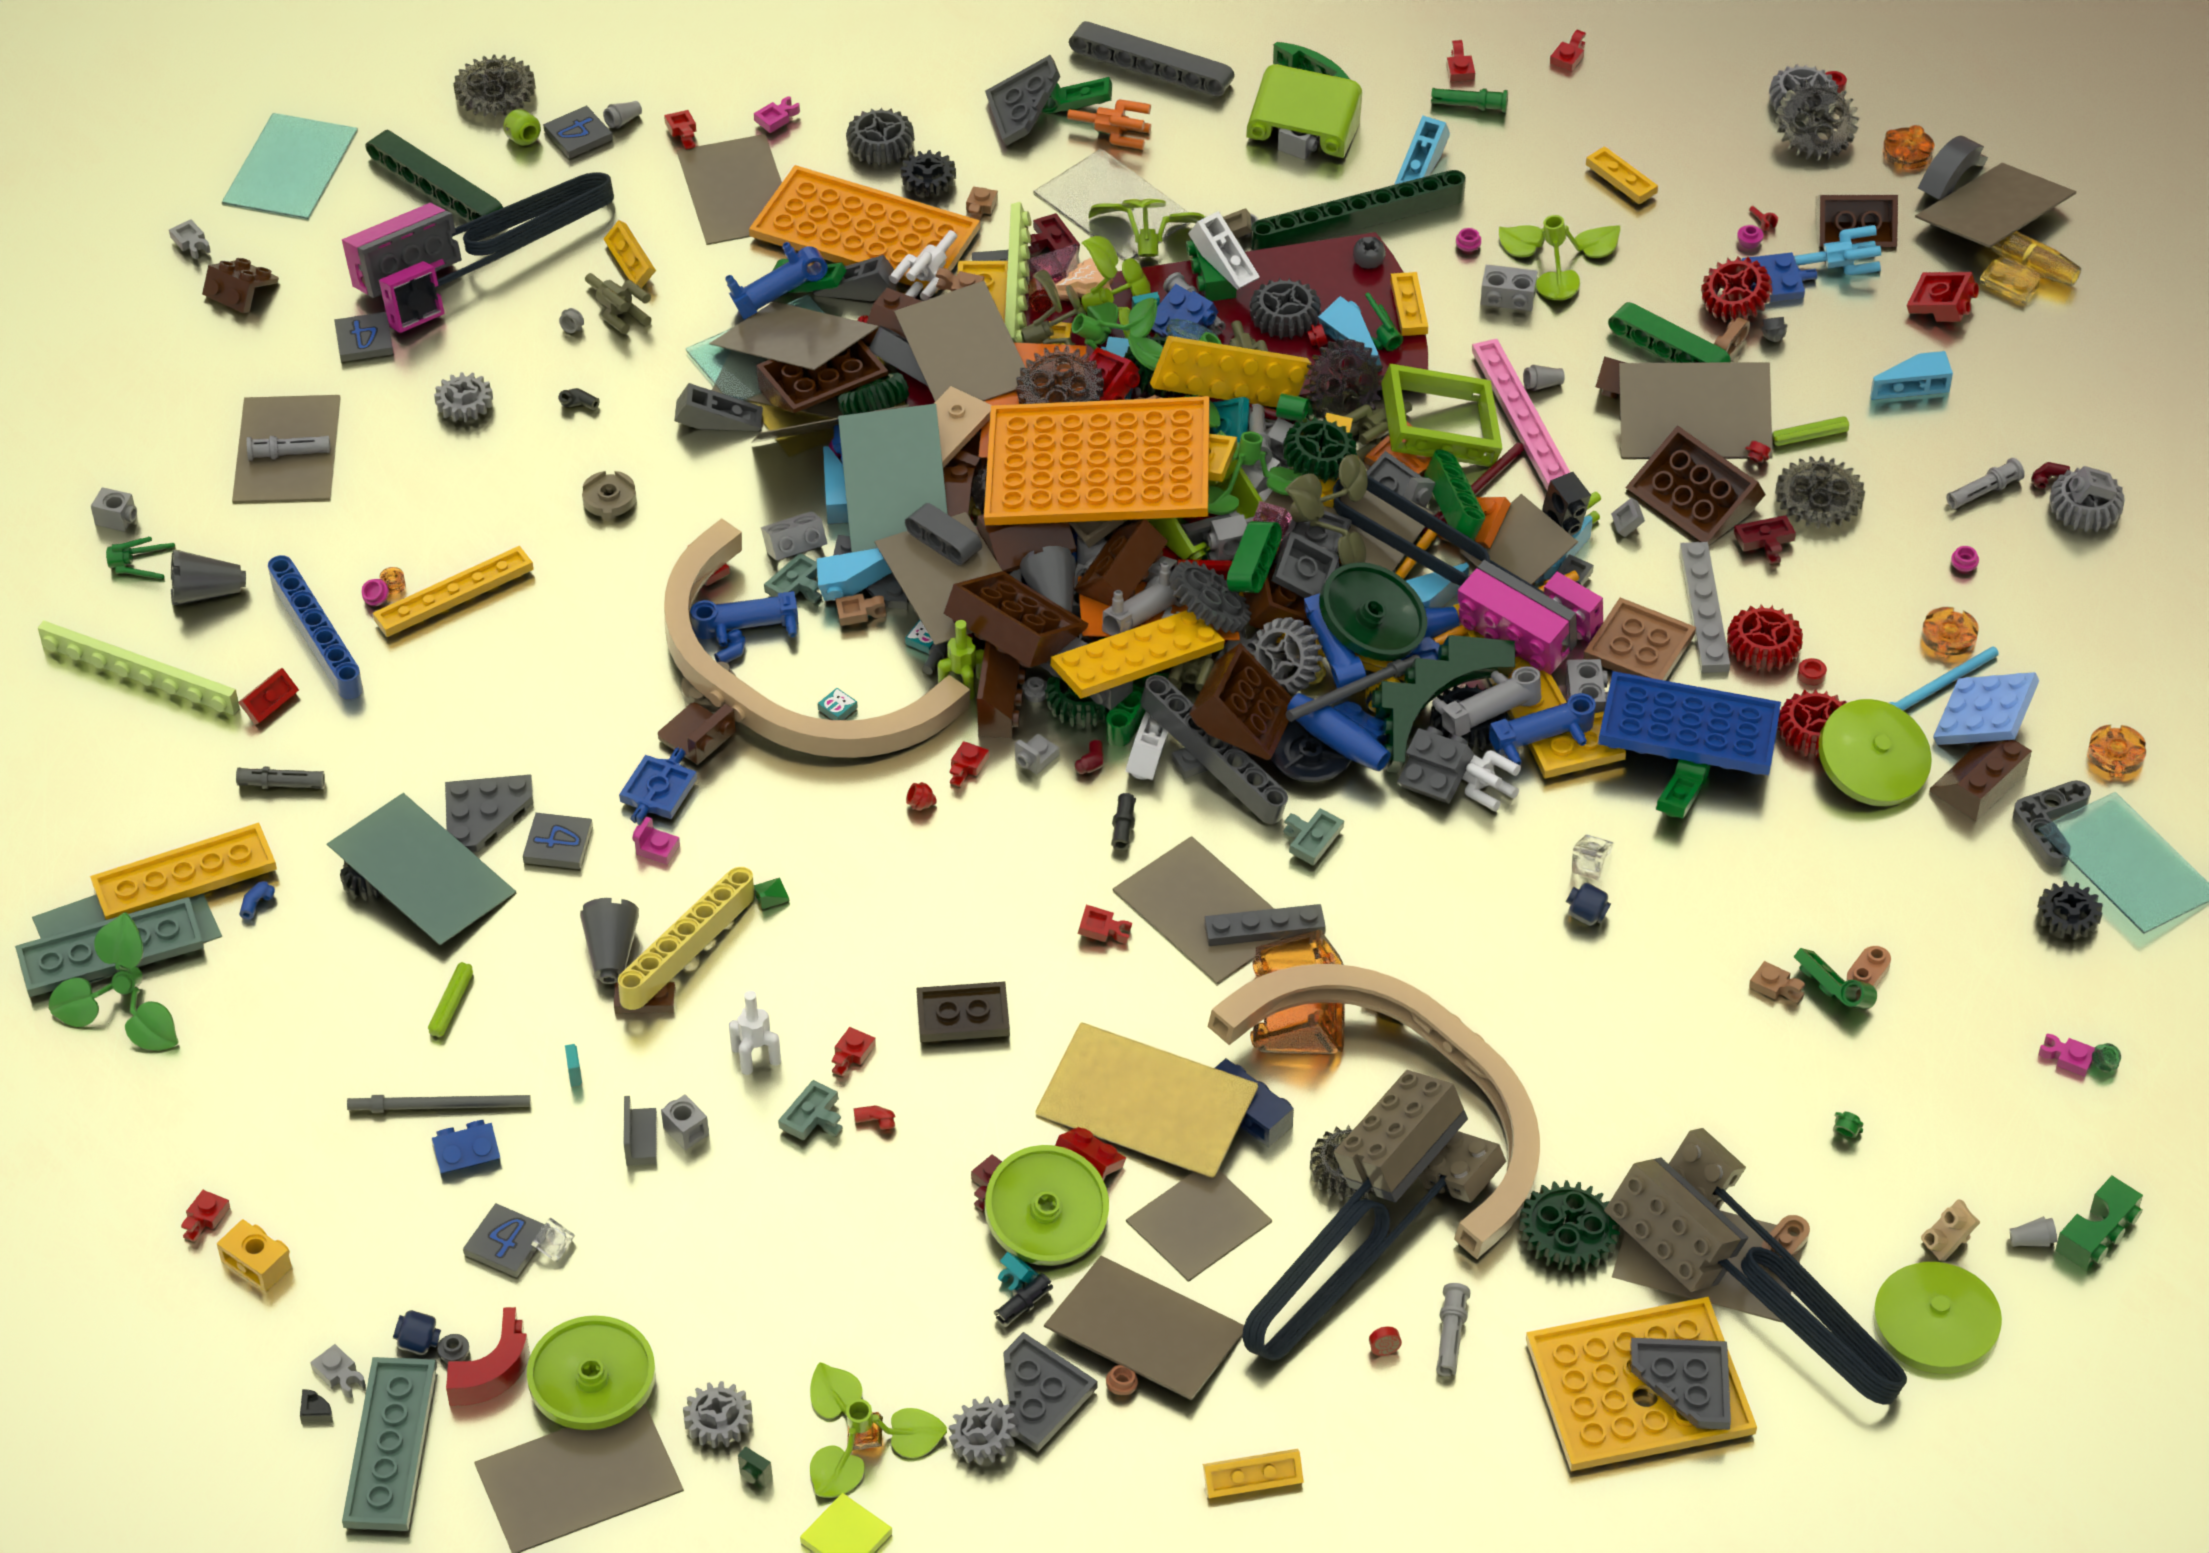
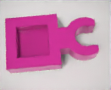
M787 96L781 100V104L776 105L772 102L753 113L754 121L771 133L790 122L789 116L799 114L800 104L795 103L792 105L791 97Z
M2046 1034L2044 1044L2051 1047L2041 1045L2038 1055L2045 1059L2056 1058L2058 1059V1067L2085 1077L2095 1058L2097 1048L2068 1038L2065 1044L2057 1036Z

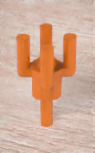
M1119 99L1116 101L1115 109L1099 107L1097 113L1069 109L1067 119L1094 123L1095 130L1110 133L1109 142L1112 145L1143 150L1145 140L1121 135L1123 131L1127 130L1150 134L1151 124L1145 123L1144 120L1129 118V116H1126L1125 111L1150 114L1151 104Z

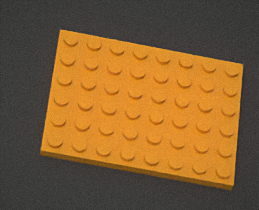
M1209 396L991 406L984 507L985 525L1207 517L1209 506Z

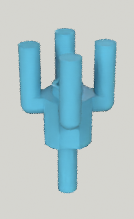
M1875 225L1842 230L1839 233L1840 241L1825 243L1824 251L1794 256L1797 266L1825 262L1828 269L1843 266V271L1846 275L1881 272L1879 261L1854 265V260L1881 256L1880 245L1876 246L1875 241L1856 244L1851 242V239L1877 235Z

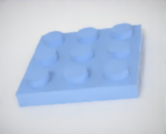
M2036 672L1958 678L1933 738L1936 744L1946 745L2015 740L2040 681Z

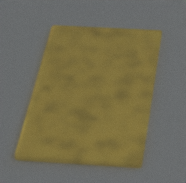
M1081 1022L1035 1113L1037 1116L1074 1129L1077 1127L1085 1128L1091 1131L1093 1136L1214 1178L1254 1098L1258 1084Z

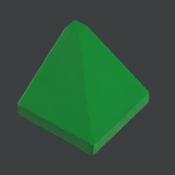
M780 877L754 885V893L761 909L790 901Z

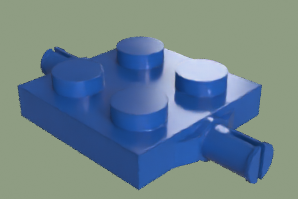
M1793 252L1749 257L1752 262L1758 260L1761 267L1764 266L1771 277L1773 292L1770 295V302L1804 298L1805 289L1802 281L1817 279L1816 268L1800 270L1796 264ZM1756 283L1751 285L1750 291H1754Z
M675 748L669 759H658L645 754L619 794L620 802L637 808L630 817L633 823L641 824L647 813H654L669 819L673 818L697 780V771L685 768L679 764L686 755L683 749Z

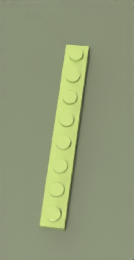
M1021 202L1011 204L1005 325L1014 343H1026L1022 328L1027 326L1024 311L1028 310L1025 294L1029 292L1026 277L1029 276L1027 260L1030 259L1028 243H1031V236L1028 227L1032 225L1029 212L1024 211Z
M44 620L38 626L42 647L49 651L62 653L74 660L87 662L97 668L117 673L121 677H128L146 686H153L169 694H176L187 698L194 703H201L212 707L219 712L235 715L240 708L237 692L234 688Z

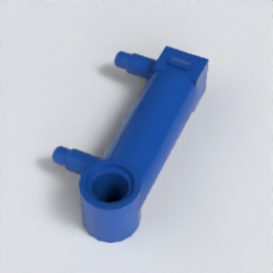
M785 242L782 248L789 262L745 287H740L732 275H727L725 281L731 291L729 295L744 320L757 313V310L807 281L822 279L827 273L828 267L817 248L807 246L796 253L790 243ZM815 261L813 265L808 266L809 263Z
M794 591L778 593V596L722 604L702 600L693 604L690 610L691 624L695 636L700 639H711L716 636L719 645L722 647L728 644L727 631L733 629L782 624V626H786L788 635L795 637L797 635V624H799Z
M1319 593L1304 598L1305 613L1315 634L1318 635L1317 639L1320 645L1323 646L1322 650L1330 665L1331 673L1338 689L1365 677L1366 672L1360 658L1352 650L1344 646L1325 624L1319 606Z
M1578 693L1572 695L1567 703L1507 721L1503 719L1490 723L1489 740L1498 754H1506L1509 760L1518 765H1521L1522 761L1516 748L1566 732H1570L1574 740L1580 746H1584L1587 743L1584 733L1591 730L1594 724L1595 700L1588 694Z

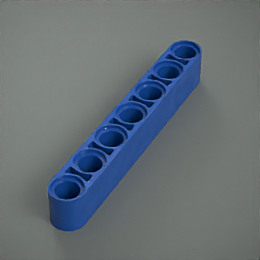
M278 555L271 558L268 562V570L272 588L341 698L349 700L359 697L363 692L359 666L297 567L288 556Z

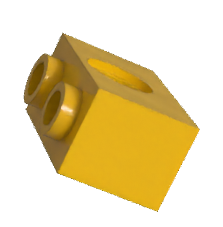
M244 1219L237 1223L216 1243L221 1262L265 1292L292 1268L288 1247L280 1240L274 1241L260 1226L256 1224L252 1226Z

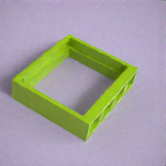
M1389 364L1381 385L1392 451L1432 457L1435 450L1441 449L1452 453L1458 462L1491 467L1497 461L1503 448L1491 380ZM1402 390L1477 402L1483 438L1407 426Z

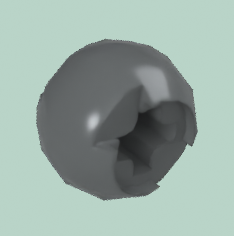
M1376 237L1361 238L1353 248L1355 263L1364 269L1378 267L1386 256L1383 243Z

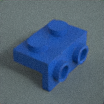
M477 1120L467 1123V1129L455 1132L454 1127L436 1131L437 1136L432 1137L431 1142L434 1147L440 1175L501 1159L492 1122L485 1124L484 1120Z

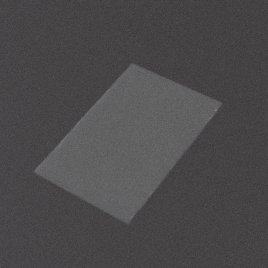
M1099 149L1033 191V193L1093 237L1101 236L1108 239L1117 255L1124 260L1138 256V243H1135V235L1127 212H1108L1089 219L1088 214L1091 206L1101 203L1122 204L1123 200L1128 199L1143 200L1152 198L1166 201L1165 207L1147 208L1149 229H1155L1156 234H1158L1163 217L1170 216V214L1188 212L1102 149ZM1134 208L1132 213L1140 234V229H1144L1143 209ZM1167 223L1162 239L1187 223Z

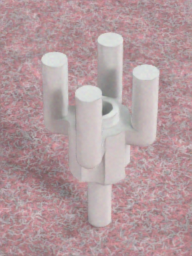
M948 231L936 247L934 245H927L918 257L911 254L906 255L891 273L889 280L897 284L906 273V277L910 281H914L916 278L921 281H930L923 291V284L916 281L905 294L916 298L921 292L920 297L924 301L930 299L938 289L936 284L939 278H936V273L939 268H943L946 264L947 256L945 252L955 241L957 234L954 231Z
M1489 750L1482 759L1475 755L1473 756L1471 762L1466 766V772L1462 779L1469 782L1465 788L1466 796L1493 811H1497L1501 804L1500 801L1482 792L1480 789L1485 786H1492L1514 799L1518 795L1519 789L1496 776L1494 765L1514 776L1519 774L1521 766Z
M752 990L744 993L745 1008L742 1009L741 1015L737 1017V1020H732L729 1023L731 1050L735 1053L739 1052L741 1072L744 1075H749L753 1072L752 1050L763 1045L768 1046L770 1064L776 1066L781 1063L779 1036L770 1031L769 1014L764 1009H758L756 993Z

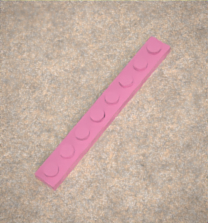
M1498 339L1472 344V353L1486 379L1491 380L1495 396L1520 442L1523 444L1546 490H1548L1550 480L1568 474L1570 470Z

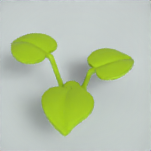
M1152 198L1143 200L1128 199L1123 200L1122 204H1095L1091 206L1088 214L1090 219L1108 212H1127L1135 235V243H1138L1139 257L1159 256L1158 242H1162V235L1167 223H1197V221L1206 216L1195 212L1170 214V216L1163 217L1158 234H1156L1155 229H1149L1147 208L1165 207L1166 201ZM1134 208L1143 209L1144 229H1140V234L1132 213Z
M1551 215L1545 218L1543 221L1544 228L1542 229L1532 225L1499 227L1501 245L1508 254L1514 257H1529L1533 255L1536 247H1542L1545 240L1554 247L1556 272L1542 274L1537 279L1536 285L1538 293L1550 300L1569 299L1577 293L1580 287V278L1575 271L1566 270L1561 272L1559 246L1564 243L1566 236L1577 251L1583 250L1585 256L1590 258H1601L1610 255L1616 249L1621 231L1620 225L1599 227L1583 231L1574 239L1569 231V226H1565L1564 219L1559 215Z
M1101 236L1090 237L1081 243L1087 248L1097 269L1104 277L1096 287L1091 289L1090 293L1082 296V305L1086 312L1088 306H1097L1107 302L1113 303V295L1128 288L1131 289L1133 296L1150 293V283L1143 273L1140 264L1133 258H1128L1122 263V273L1127 284L1112 291L1108 288H1102L1117 273V268L1115 267L1118 264L1117 253L1111 242ZM1118 307L1120 324H1129L1130 309L1128 307ZM1123 330L1125 338L1128 339L1130 330Z
M819 1362L813 1373L810 1385V1399L813 1409L818 1415L829 1420L837 1418L843 1412L847 1416V1424L850 1429L845 1452L838 1446L830 1445L819 1449L812 1457L810 1477L815 1494L819 1497L834 1498L839 1497L842 1493L847 1494L858 1486L864 1475V1462L860 1457L850 1454L853 1450L856 1433L868 1431L873 1423L879 1426L886 1434L892 1435L891 1446L893 1450L900 1456L909 1459L920 1458L928 1454L946 1435L947 1426L938 1417L917 1408H904L892 1415V1428H889L879 1419L877 1414L872 1415V1407L869 1402L862 1399V1384L855 1375L846 1370Z

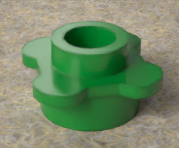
M1847 1111L1835 1113L1834 1116L1836 1118L1833 1128L1836 1132L1849 1138H1856L1858 1133H1863L1864 1129L1861 1127H1863L1864 1123L1860 1121L1861 1119L1857 1115Z

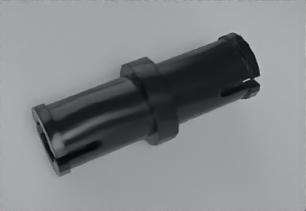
M1122 793L1118 796L1117 811L1112 819L1114 832L1111 846L1116 850L1123 851L1129 848L1131 829L1135 826L1133 813L1136 797L1134 798V795L1130 793Z
M1040 1273L1023 1289L1018 1288L1015 1290L1013 1297L993 1312L997 1316L995 1317L1002 1326L1007 1327L1024 1311L1029 1312L1033 1309L1034 1303L1053 1289L1050 1279L1045 1274Z

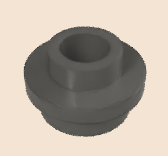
M449 1334L439 1341L437 1350L440 1358L448 1363L449 1361H464L469 1353L470 1346L468 1340L463 1335Z

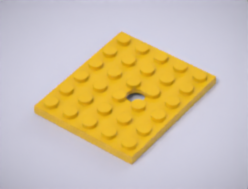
M1709 1297L1526 1332V1342L1570 1471L1754 1435L1757 1432L1755 1419L1729 1350L1730 1430L1696 1428L1631 1372V1338L1725 1341ZM1639 1389H1646L1648 1393L1657 1396V1402L1649 1407L1640 1406L1633 1400L1634 1392Z

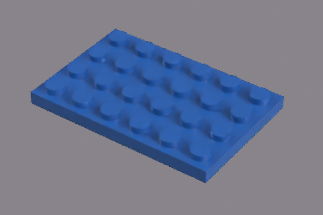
M1613 671L1598 744L1609 748L1632 750L1641 754H1654L1668 759L1676 758L1692 761L1696 764H1708L1724 769H1736L1755 775L1763 774L1769 776L1781 702Z

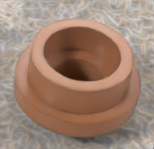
M1122 1365L1112 1368L1106 1376V1386L1114 1394L1129 1395L1137 1388L1138 1379L1135 1372Z

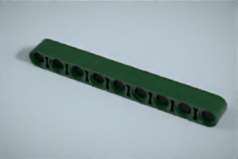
M1449 170L1257 220L1251 227V248L1254 251L1318 241L1459 204L1465 197V174L1459 170Z

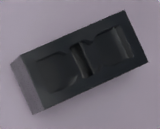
M1570 472L1550 480L1542 511L1566 532L1574 535L1582 528L1591 494L1575 473Z

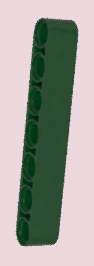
M388 129L365 144L368 155L374 161L468 222L503 208L496 198Z

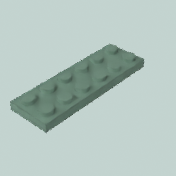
M189 897L128 914L137 926L143 943V957L136 967L204 948ZM116 918L16 945L15 948L29 997L54 991L58 985L70 978H83L89 981L120 971L115 968V963H104L98 957L94 947V940L99 930Z
M372 1357L342 1517L343 1528L408 1531L437 1369L436 1360Z

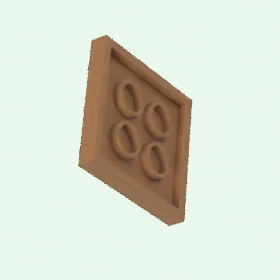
M1620 597L1585 649L1583 659H1601L1602 667L1615 672L1666 681L1695 636L1696 627Z

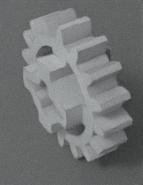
M460 372L459 377L450 375L449 381L442 379V386H436L435 405H437L438 412H443L444 418L452 415L453 421L463 417L464 422H467L468 417L472 416L476 420L478 419V413L486 414V407H492L493 392L490 382H484L483 376L475 378L474 373L465 376L463 372Z
M720 1381L718 1387L713 1388V1385L708 1382L707 1390L703 1391L698 1387L695 1389L696 1398L693 1396L687 1397V1406L683 1407L685 1429H689L691 1439L699 1436L700 1445L703 1446L707 1441H711L712 1448H716L718 1442L723 1441V1444L728 1447L729 1439L733 1438L738 1442L741 1440L740 1431L744 1433L749 1432V1423L753 1422L751 1400H747L744 1390L737 1393L736 1384L725 1388L724 1381Z
M986 1396L983 1403L980 1404L975 1398L972 1400V1407L968 1408L964 1404L961 1406L963 1410L962 1415L954 1414L952 1416L956 1424L949 1425L948 1427L952 1434L949 1436V1440L959 1457L964 1456L968 1463L975 1457L977 1463L982 1465L984 1458L988 1457L991 1462H995V1455L997 1453L1005 1456L1004 1448L1006 1446L1014 1447L1015 1443L1011 1437L1019 1435V1431L1016 1428V1425L1019 1423L1009 1404L1004 1405L1000 1398H997L992 1403L989 1396Z

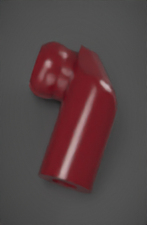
M2046 462L2033 472L2031 481L2036 488L2043 489L2049 483L2048 480L2052 476L2059 477V475H2064L2067 470H2070V467Z
M1100 740L1091 741L1089 743V753L1075 762V769L1079 774L1091 773L1103 766V743Z

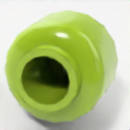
M517 109L507 115L504 120L503 129L506 136L518 145L527 146L538 139L541 132V124L528 111Z

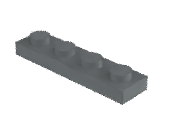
M1321 904L1205 916L1204 923L1209 946L1326 933Z

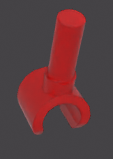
M1754 206L1749 208V211L1761 221L1760 228L1762 231H1769L1770 224L1776 228L1778 223L1776 214L1771 212L1762 214Z

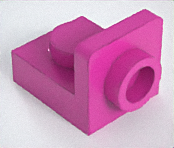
M646 817L642 824L638 825L633 832L632 840L635 842L636 855L668 865L680 846V838L678 836L654 829L652 818Z

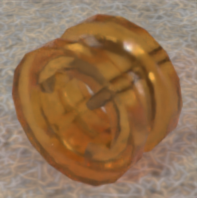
M388 567L380 573V579L388 585L389 594H398L405 589L404 572L400 568Z

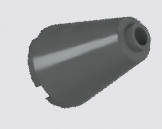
M1061 546L1042 547L1043 552L1034 554V550L1029 552L1022 558L1020 563L1021 574L1027 586L1073 613L1076 561L1074 556L1071 555V551Z
M172 550V605H182L240 593L241 587H246V571L241 570L240 565L181 550Z
M612 898L593 899L583 905V910H580V919L594 976L600 979L602 983L612 984L618 981L619 975L626 969L639 920V908L636 904L625 899H621V904L612 903Z

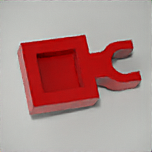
M1086 904L1077 934L1102 942H1106L1107 936H1111L1116 941L1127 944L1129 934L1122 933L1120 930L1130 932L1133 923L1125 920H1112L1114 912Z

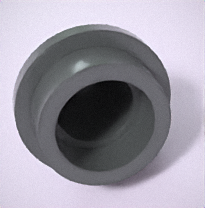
M1784 317L1763 319L1761 330L1766 339L1778 342L1785 337L1788 325L1785 324Z

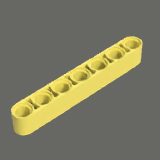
M735 867L728 871L619 975L618 989L621 1006L629 1010L643 1007L754 900V880L750 869Z

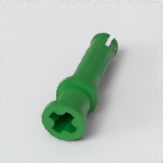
M1432 88L1431 104L1478 107V110L1481 111L1495 109L1501 110L1502 113L1507 112L1508 90L1493 92L1483 88L1480 89V92Z

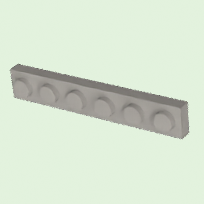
M1708 542L1680 543L1679 551L1693 626L1696 627L1695 641L1701 673L1729 672L1730 660Z

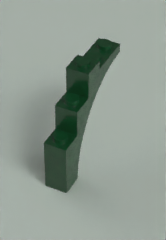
M1448 635L1443 645L1439 646L1438 660L1415 658L1410 668H1406L1405 683L1381 682L1377 691H1373L1371 704L1372 708H1376V718L1384 719L1383 735H1387V744L1384 747L1391 753L1387 763V772L1398 773L1405 763L1406 745L1412 724L1417 715L1437 695H1441L1446 689H1451L1455 685L1458 686L1469 681L1491 678V674L1494 671L1502 673L1507 678L1510 676L1515 668V641Z

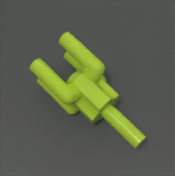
M958 620L955 622V638H951L947 644L948 658L940 660L937 664L938 683L946 678L950 671L961 674L963 685L970 689V700L975 697L973 669L976 666V678L980 680L984 650H976V646L972 643V638L967 636L966 622Z

